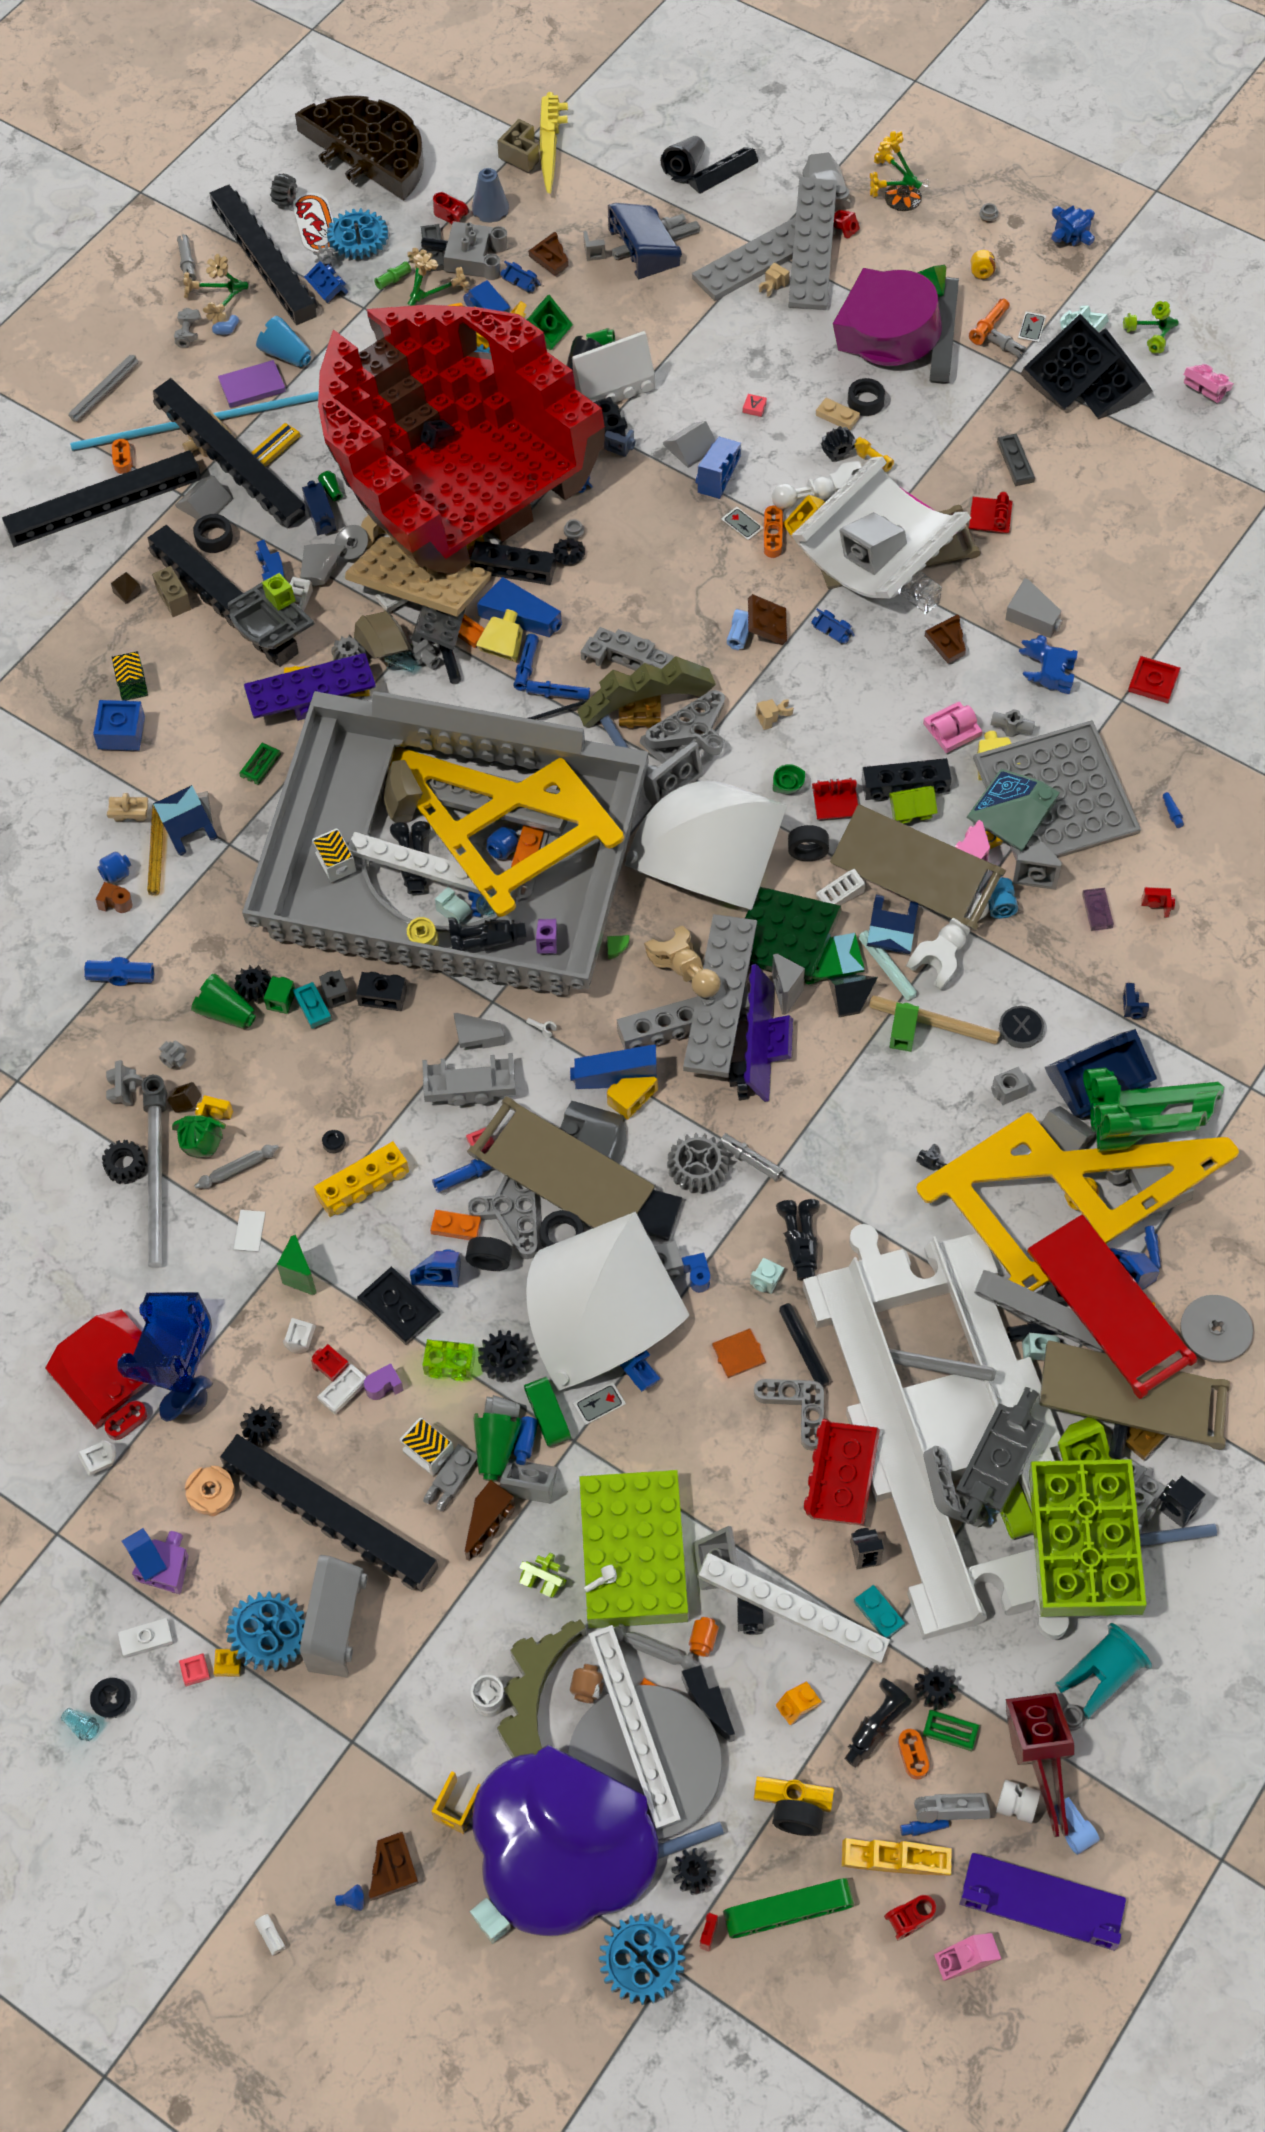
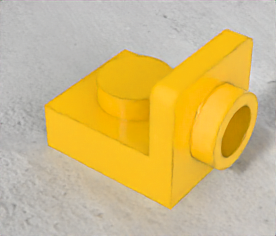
M204 1095L202 1102H199L196 1106L195 1115L208 1117L210 1114L216 1119H231L233 1109L230 1101Z

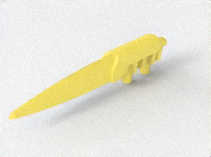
M548 92L547 96L542 97L540 113V157L544 183L549 194L552 191L557 143V136L555 134H559V124L568 123L567 115L559 116L560 111L568 110V102L559 103L558 95H554L552 92Z

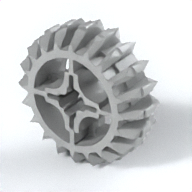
M695 1133L694 1138H690L686 1134L685 1141L678 1139L677 1145H672L667 1161V1168L670 1169L669 1176L673 1177V1182L675 1184L680 1183L682 1189L688 1186L690 1193L694 1188H697L698 1192L701 1193L702 1188H706L710 1192L711 1185L718 1187L719 1181H724L725 1174H727L729 1169L727 1166L729 1158L727 1157V1150L722 1149L723 1144L721 1142L715 1143L716 1139L714 1136L707 1139L706 1133L702 1137H698V1134ZM685 1155L687 1162L686 1166L682 1168L679 1162ZM712 1158H714L717 1163L713 1170L709 1168V1163Z

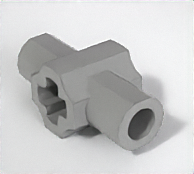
M407 636L412 649L407 651V654L415 665L424 663L431 669L438 666L440 658L434 654V648L428 640L422 639L418 643L411 640L412 636Z
M1012 709L1005 714L993 712L990 725L1001 727L1006 736L1014 737L1020 734V732L1032 735L1035 721L1023 719L1019 710Z

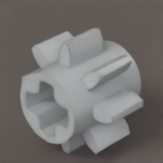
M327 243L325 248H321L318 245L319 251L313 252L318 257L314 262L318 263L321 261L324 265L329 264L332 266L331 260L337 259L335 256H332L335 249L329 250ZM324 251H327L330 257L323 261L320 253L323 254Z
M166 1041L159 1048L161 1051L159 1059L169 1068L173 1066L180 1068L187 1061L184 1057L187 1050L178 1041L173 1043Z

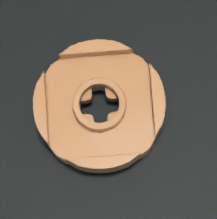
M211 1466L204 1469L201 1467L188 1477L185 1484V1495L193 1510L200 1514L216 1516L232 1502L235 1486L230 1474L222 1467ZM212 1485H214L215 1492L210 1495H205L206 1491L204 1488L206 1486L210 1488L212 1487Z

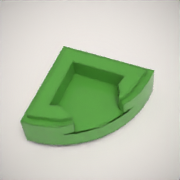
M629 935L607 936L608 959L618 957L629 946Z

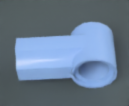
M736 609L732 618V627L727 638V645L731 649L739 650L744 648L749 635L748 612Z
M1068 1797L1064 1799L1068 1825V1836H1065V1839L1072 1851L1078 1855L1100 1841V1838L1093 1825L1083 1819ZM1056 1804V1805L1054 1806V1808H1055V1812H1056L1058 1824L1060 1825L1059 1816H1058V1809H1057V1804Z

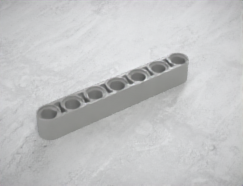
M983 1270L974 1291L977 1296L1091 1350L1105 1353L1072 1309L1000 1275Z

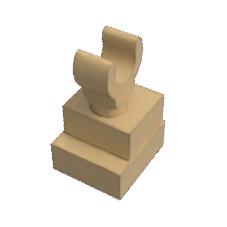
M773 263L765 272V282L759 285V292L767 289V297L772 294L773 288L776 290L780 286L785 288L789 284V270Z
M773 699L757 703L755 715L764 730L772 728V723L778 721V715L791 716L793 714V707L785 708L789 705L788 699L783 700L777 706Z

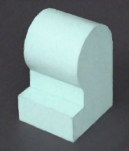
M449 887L435 898L436 911L446 918L454 917L460 923L471 913L469 905L457 897L455 891Z
M1029 1333L1022 1341L1023 1359L1031 1357L1032 1362L1034 1360L1044 1361L1046 1343L1049 1340L1060 1343V1338L1054 1335Z
M488 1898L482 1900L469 1911L492 1944L511 1930L510 1923L499 1913Z

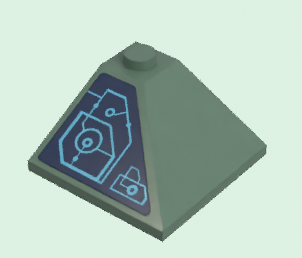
M1000 769L968 814L967 819L975 824L978 820L982 821L985 830L1022 852L1056 804L1060 792L1042 781Z

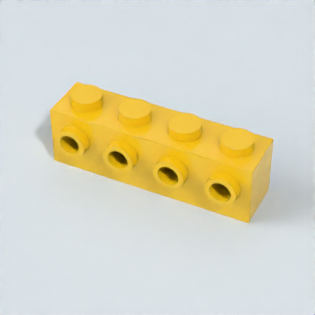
M394 1141L313 1186L316 1198L329 1217L335 1214L339 1215L347 1207L354 1203L362 1202L373 1192L383 1190L392 1181L402 1179L409 1172L408 1162Z

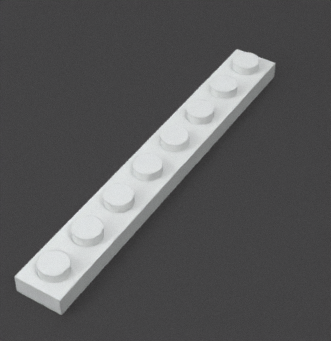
M354 832L349 842L348 848L353 856L481 894L457 862ZM493 888L487 891L490 897L497 894ZM515 890L510 893L511 897H513Z
M707 1553L697 1578L878 1665L882 1662L890 1639L710 1553Z
M611 1625L589 1633L643 1793L647 1798V1804L656 1830L681 1821L613 1626Z

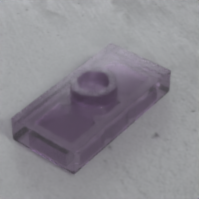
M1105 888L1083 890L1082 896L1091 931L1112 929L1114 923Z

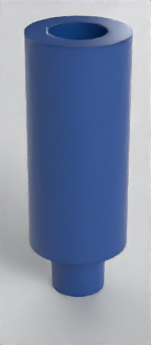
M529 1416L521 1418L522 1425L514 1449V1455L517 1457L516 1463L519 1465H525L526 1459L531 1457L537 1431L538 1420Z

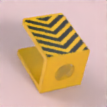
M451 1771L431 1813L435 1821L464 1834L473 1817L474 1801L481 1784L478 1783L459 1821L442 1813L457 1783L456 1773Z

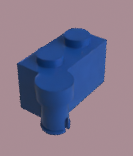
M488 280L470 289L463 296L467 307H479L510 313V306Z

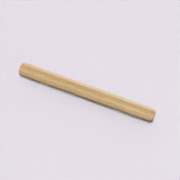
M873 995L869 1007L895 1015L896 1003L899 1002ZM919 1008L917 1022L997 1044L999 1040V1031Z

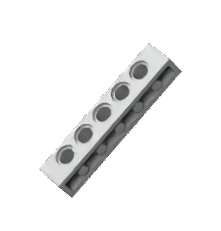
M746 986L739 1021L747 1020V1013L750 1008L749 993ZM697 997L617 1019V1031L624 1050L647 1045H660L664 1041L681 1039L689 1035ZM688 1018V1019H690V1020H688V1021H683L682 1019ZM666 1024V1025H669V1026H667V1027H661L660 1025ZM645 1030V1031H647V1032H646V1033H640L639 1031Z

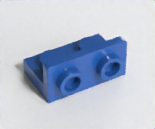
M319 261L304 276L327 303L340 290L345 294L348 293V290L344 287L346 285L345 281L339 275L337 277L334 276L336 271L329 264L325 266Z

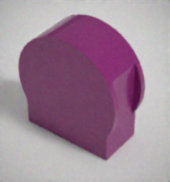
M863 268L833 322L838 351L857 354L871 363L884 366L910 363L927 354L936 345L942 332L938 294L933 283L925 276L909 270L879 271Z

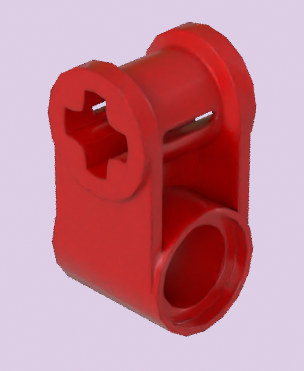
M438 192L433 196L434 215L449 222L451 225L453 221L460 222V219L469 213V208L463 201L457 200L447 193Z
M920 1895L906 1904L890 1910L884 1915V1918L890 1921L897 1934L895 1937L899 1941L930 1923L935 1916L936 1904L930 1896ZM919 1904H927L931 1908V1913L924 1916L919 1914L916 1908Z

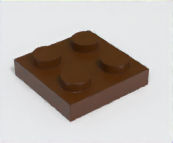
M752 594L748 598V631L783 645L787 642L786 608Z

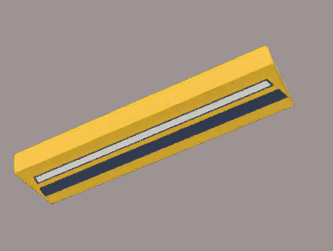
M284 423L256 447L251 454L266 467L300 437V432Z

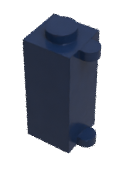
M313 480L309 481L307 486L302 487V492L317 536L337 531L335 518L322 483H315Z

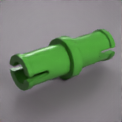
M404 261L395 268L387 269L386 273L374 279L376 287L383 289L391 283L398 282L399 278L411 273V266L408 262Z

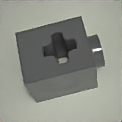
M340 970L329 971L319 976L321 988L329 1009L350 1003L349 992Z

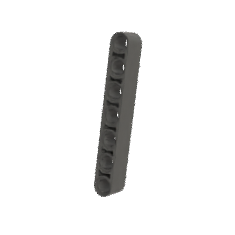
M946 277L944 295L938 297L942 332L938 342L932 349L929 381L949 382L959 278Z

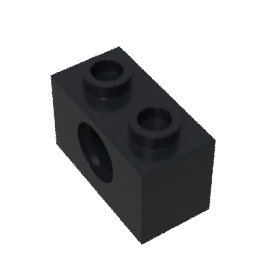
M361 972L356 993L358 1006L402 1011L407 992L406 979L396 974L383 975L377 972Z
M1181 1475L1177 1481L1172 1479L1165 1487L1164 1494L1160 1498L1162 1504L1159 1510L1181 1528H1184L1199 1510L1206 1494Z

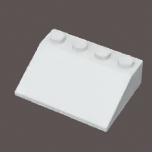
M645 331L572 357L576 390L593 402L611 397L613 403L655 389V373Z

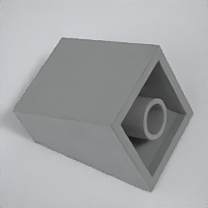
M875 512L839 530L844 557L874 575L907 544L905 530L900 525L893 524L886 517L880 516Z

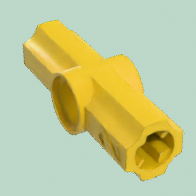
M757 1776L754 1800L774 1804L780 1800H798L813 1804L824 1812H831L834 1788L803 1784L796 1779L784 1781ZM795 1789L800 1792L801 1796L798 1799H791L788 1797L787 1792Z

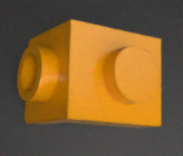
M806 1681L787 1691L777 1702L776 1707L788 1724L792 1725L801 1715L817 1708L822 1701Z

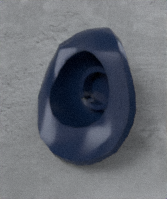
M200 1375L179 1384L164 1396L159 1405L161 1419L168 1422L180 1414L193 1415L201 1412L207 1404L208 1394L206 1389L210 1388L213 1382L209 1378Z

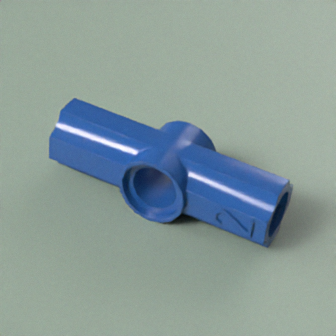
M115 957L111 961L87 960L85 962L84 977L86 980L109 981V983L115 986H124L128 982L152 983L154 980L153 963L130 962L123 957Z

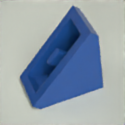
M144 1528L122 1540L123 1545L145 1582L167 1570L165 1563Z

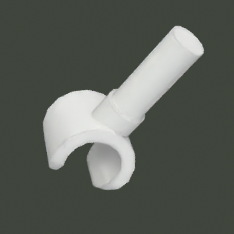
M528 1018L526 1021L528 1024L542 1030L545 1038L552 1036V1032L546 1029L550 1028L556 1031V1024L552 1021H548L545 1024Z
M612 1565L603 1567L601 1569L603 1577L585 1586V1591L588 1593L604 1583H614L617 1579L615 1568Z

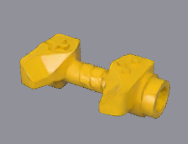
M859 437L855 440L854 446L857 455L865 459L868 455L871 458L883 456L871 447V443L866 439ZM884 455L883 458L887 463L882 469L887 472L894 465V460L888 455Z

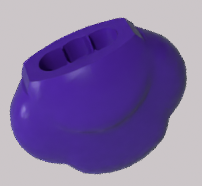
M551 1745L543 1747L536 1754L519 1755L500 1764L480 1785L474 1801L472 1818L475 1841L483 1854V1883L491 1903L512 1926L525 1933L538 1936H561L573 1933L587 1925L596 1916L613 1914L633 1904L650 1886L655 1875L659 1856L658 1837L655 1826L647 1813L646 1796Z

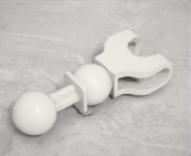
M859 461L843 463L837 472L829 475V478L820 476L813 481L812 478H809L807 487L795 489L790 484H780L772 492L773 504L779 509L787 510L792 508L797 500L805 499L808 495L823 499L826 502L863 465Z
M976 894L965 918H971L982 894ZM989 902L987 903V906L980 920L987 915L989 911ZM952 918L950 923L940 930L936 940L925 941L918 945L906 966L915 971L922 964L932 965L937 970L938 975L934 985L942 990L957 968L955 952L965 945L966 938L971 931L970 928Z

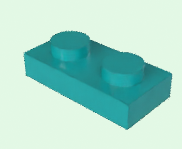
M314 982L293 990L294 996L311 1029L332 1020Z
M874 1584L854 1599L856 1606L881 1636L888 1639L905 1626V1622Z

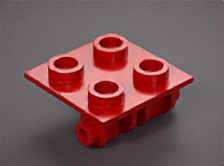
M1000 492L997 499L973 496L969 529L1009 533L1013 501L1009 500L1008 494Z
M852 778L841 781L839 779H836V781L830 779V782L817 780V783H812L817 820L853 816L858 806L856 779L852 780Z

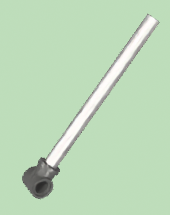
M152 1074L144 1078L141 1086L143 1090V1110L148 1113V1266L159 1268L162 1266L161 1113L166 1110L167 1090L164 1080L160 1076ZM153 1088H159L156 1091H151Z

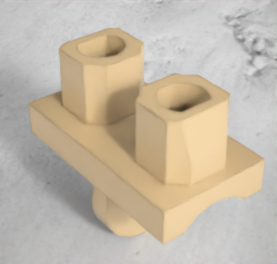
M123 793L122 797H109L107 817L114 818L115 821H124L126 818L135 819L137 822H144L147 818L148 797H130L129 793Z

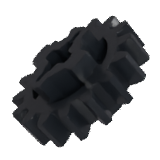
M498 1330V1336L496 1337L490 1333V1340L483 1339V1347L478 1348V1353L481 1355L478 1357V1362L482 1364V1372L488 1371V1378L496 1375L497 1382L501 1380V1377H505L507 1382H509L512 1375L516 1379L519 1378L518 1371L525 1372L524 1364H529V1357L527 1356L530 1353L529 1348H525L527 1346L526 1341H520L519 1334L512 1337L510 1330L507 1331L506 1335H503L502 1331ZM511 1346H515L518 1349L519 1353L517 1352V1350H514ZM506 1350H507V1354L504 1356V1358H502V1362H501V1359H500V1358L503 1357V1355L505 1354V1352H506ZM490 1362H494L496 1364V1367H494Z

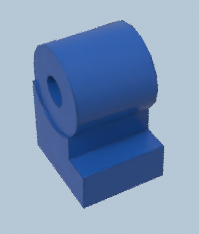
M705 1253L682 1257L684 1274L690 1272L691 1289L698 1293L705 1292L710 1286V1271Z

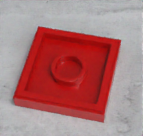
M1140 656L1128 692L1168 704L1181 667Z

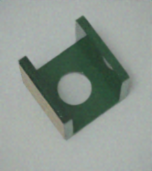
M139 652L112 656L121 700L127 701L148 696Z

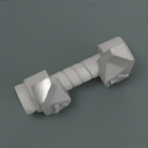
M184 308L183 311L178 312L177 316L182 328L175 331L174 334L175 344L180 348H188L190 342L198 338V334L189 332V328L193 322L201 319L199 310Z

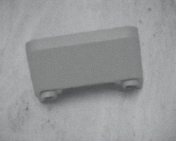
M320 1555L318 1558L301 1638L300 1652L308 1672L348 1677L349 1672L346 1663L351 1662L353 1647H349L348 1636L357 1593H360L361 1589L366 1588L367 1574L364 1573L363 1568L332 1556Z

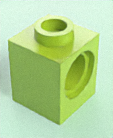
M280 573L262 582L266 598L278 611L296 602L292 586Z

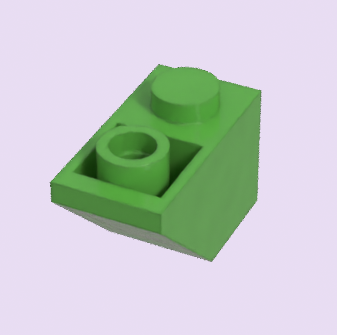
M896 1003L889 1048L912 1052L919 1006H914L910 1003Z

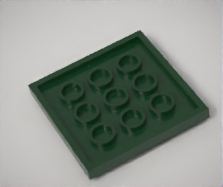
M759 887L753 908L748 910L745 919L757 920L749 966L757 964L761 969L772 971L773 955L779 954L805 968L804 979L811 981L842 912L841 906Z

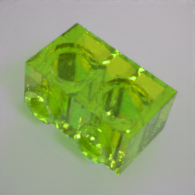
M427 1339L422 1364L424 1375L434 1379L449 1377L455 1381L472 1380L476 1355L474 1344ZM434 1358L443 1359L440 1363L431 1362ZM459 1360L466 1361L462 1366L455 1365Z

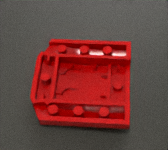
M122 1309L96 1315L57 1345L45 1367L48 1374L96 1430L105 1424L108 1418L115 1414L114 1411L149 1383L153 1382V1384H156L173 1370L171 1364Z

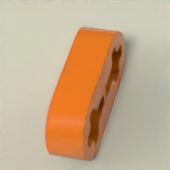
M117 439L112 443V462L115 471L119 474L127 473L132 469L131 449L129 442L125 439Z
M914 1729L903 1730L898 1739V1747L905 1770L911 1778L915 1780L922 1779L927 1775L929 1769V1760L922 1738ZM906 1736H910L911 1740L916 1739L913 1745L914 1751L912 1752L909 1745L903 1743L906 1740ZM915 1756L918 1764L924 1765L921 1768V1772L911 1769L914 1763L913 1757Z

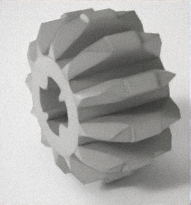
M351 635L348 638L341 636L340 641L335 640L334 646L331 649L333 661L365 653L367 656V651Z

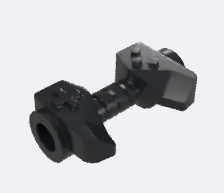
M933 1144L928 1151L922 1149L916 1159V1162L928 1169L935 1168L939 1170L947 1165L939 1160L940 1149L936 1144Z

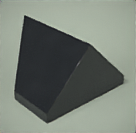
M850 974L829 978L828 981L838 1017L860 1014L878 977Z

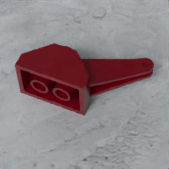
M1055 1692L1006 1699L1007 1721L1017 1764L1032 1763L1050 1818L1054 1837H1059L1057 1816L1042 1765L1043 1761H1051L1063 1836H1068L1061 1759L1070 1758L1074 1755V1741L1057 1694Z

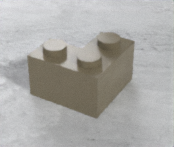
M518 119L497 140L498 158L530 172L539 162V147L535 143L534 126Z

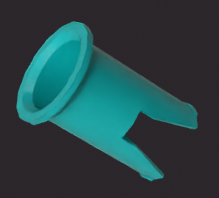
M1109 1623L1107 1625L1109 1629L1108 1634L1063 1678L1055 1682V1686L1062 1693L1086 1680L1092 1673L1101 1681L1083 1708L1084 1716L1087 1719H1090L1140 1668L1150 1669L1152 1667L1151 1661L1139 1645L1114 1623Z

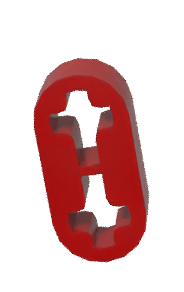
M131 1401L108 1418L104 1425L108 1437L112 1440H121L140 1426L147 1418V1410L144 1404L140 1401ZM135 1409L139 1411L140 1415L136 1417V1415H132L131 1411ZM116 1424L120 1426L121 1430L117 1432L113 1430L112 1426Z

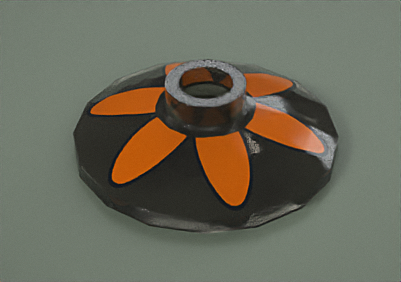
M890 186L885 192L886 204L897 211L913 210L919 206L922 199L920 190L914 186Z

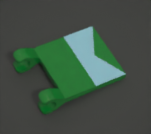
M850 933L830 937L818 963L819 970H815L811 981L805 980V983L809 985L823 979L865 972L856 934Z

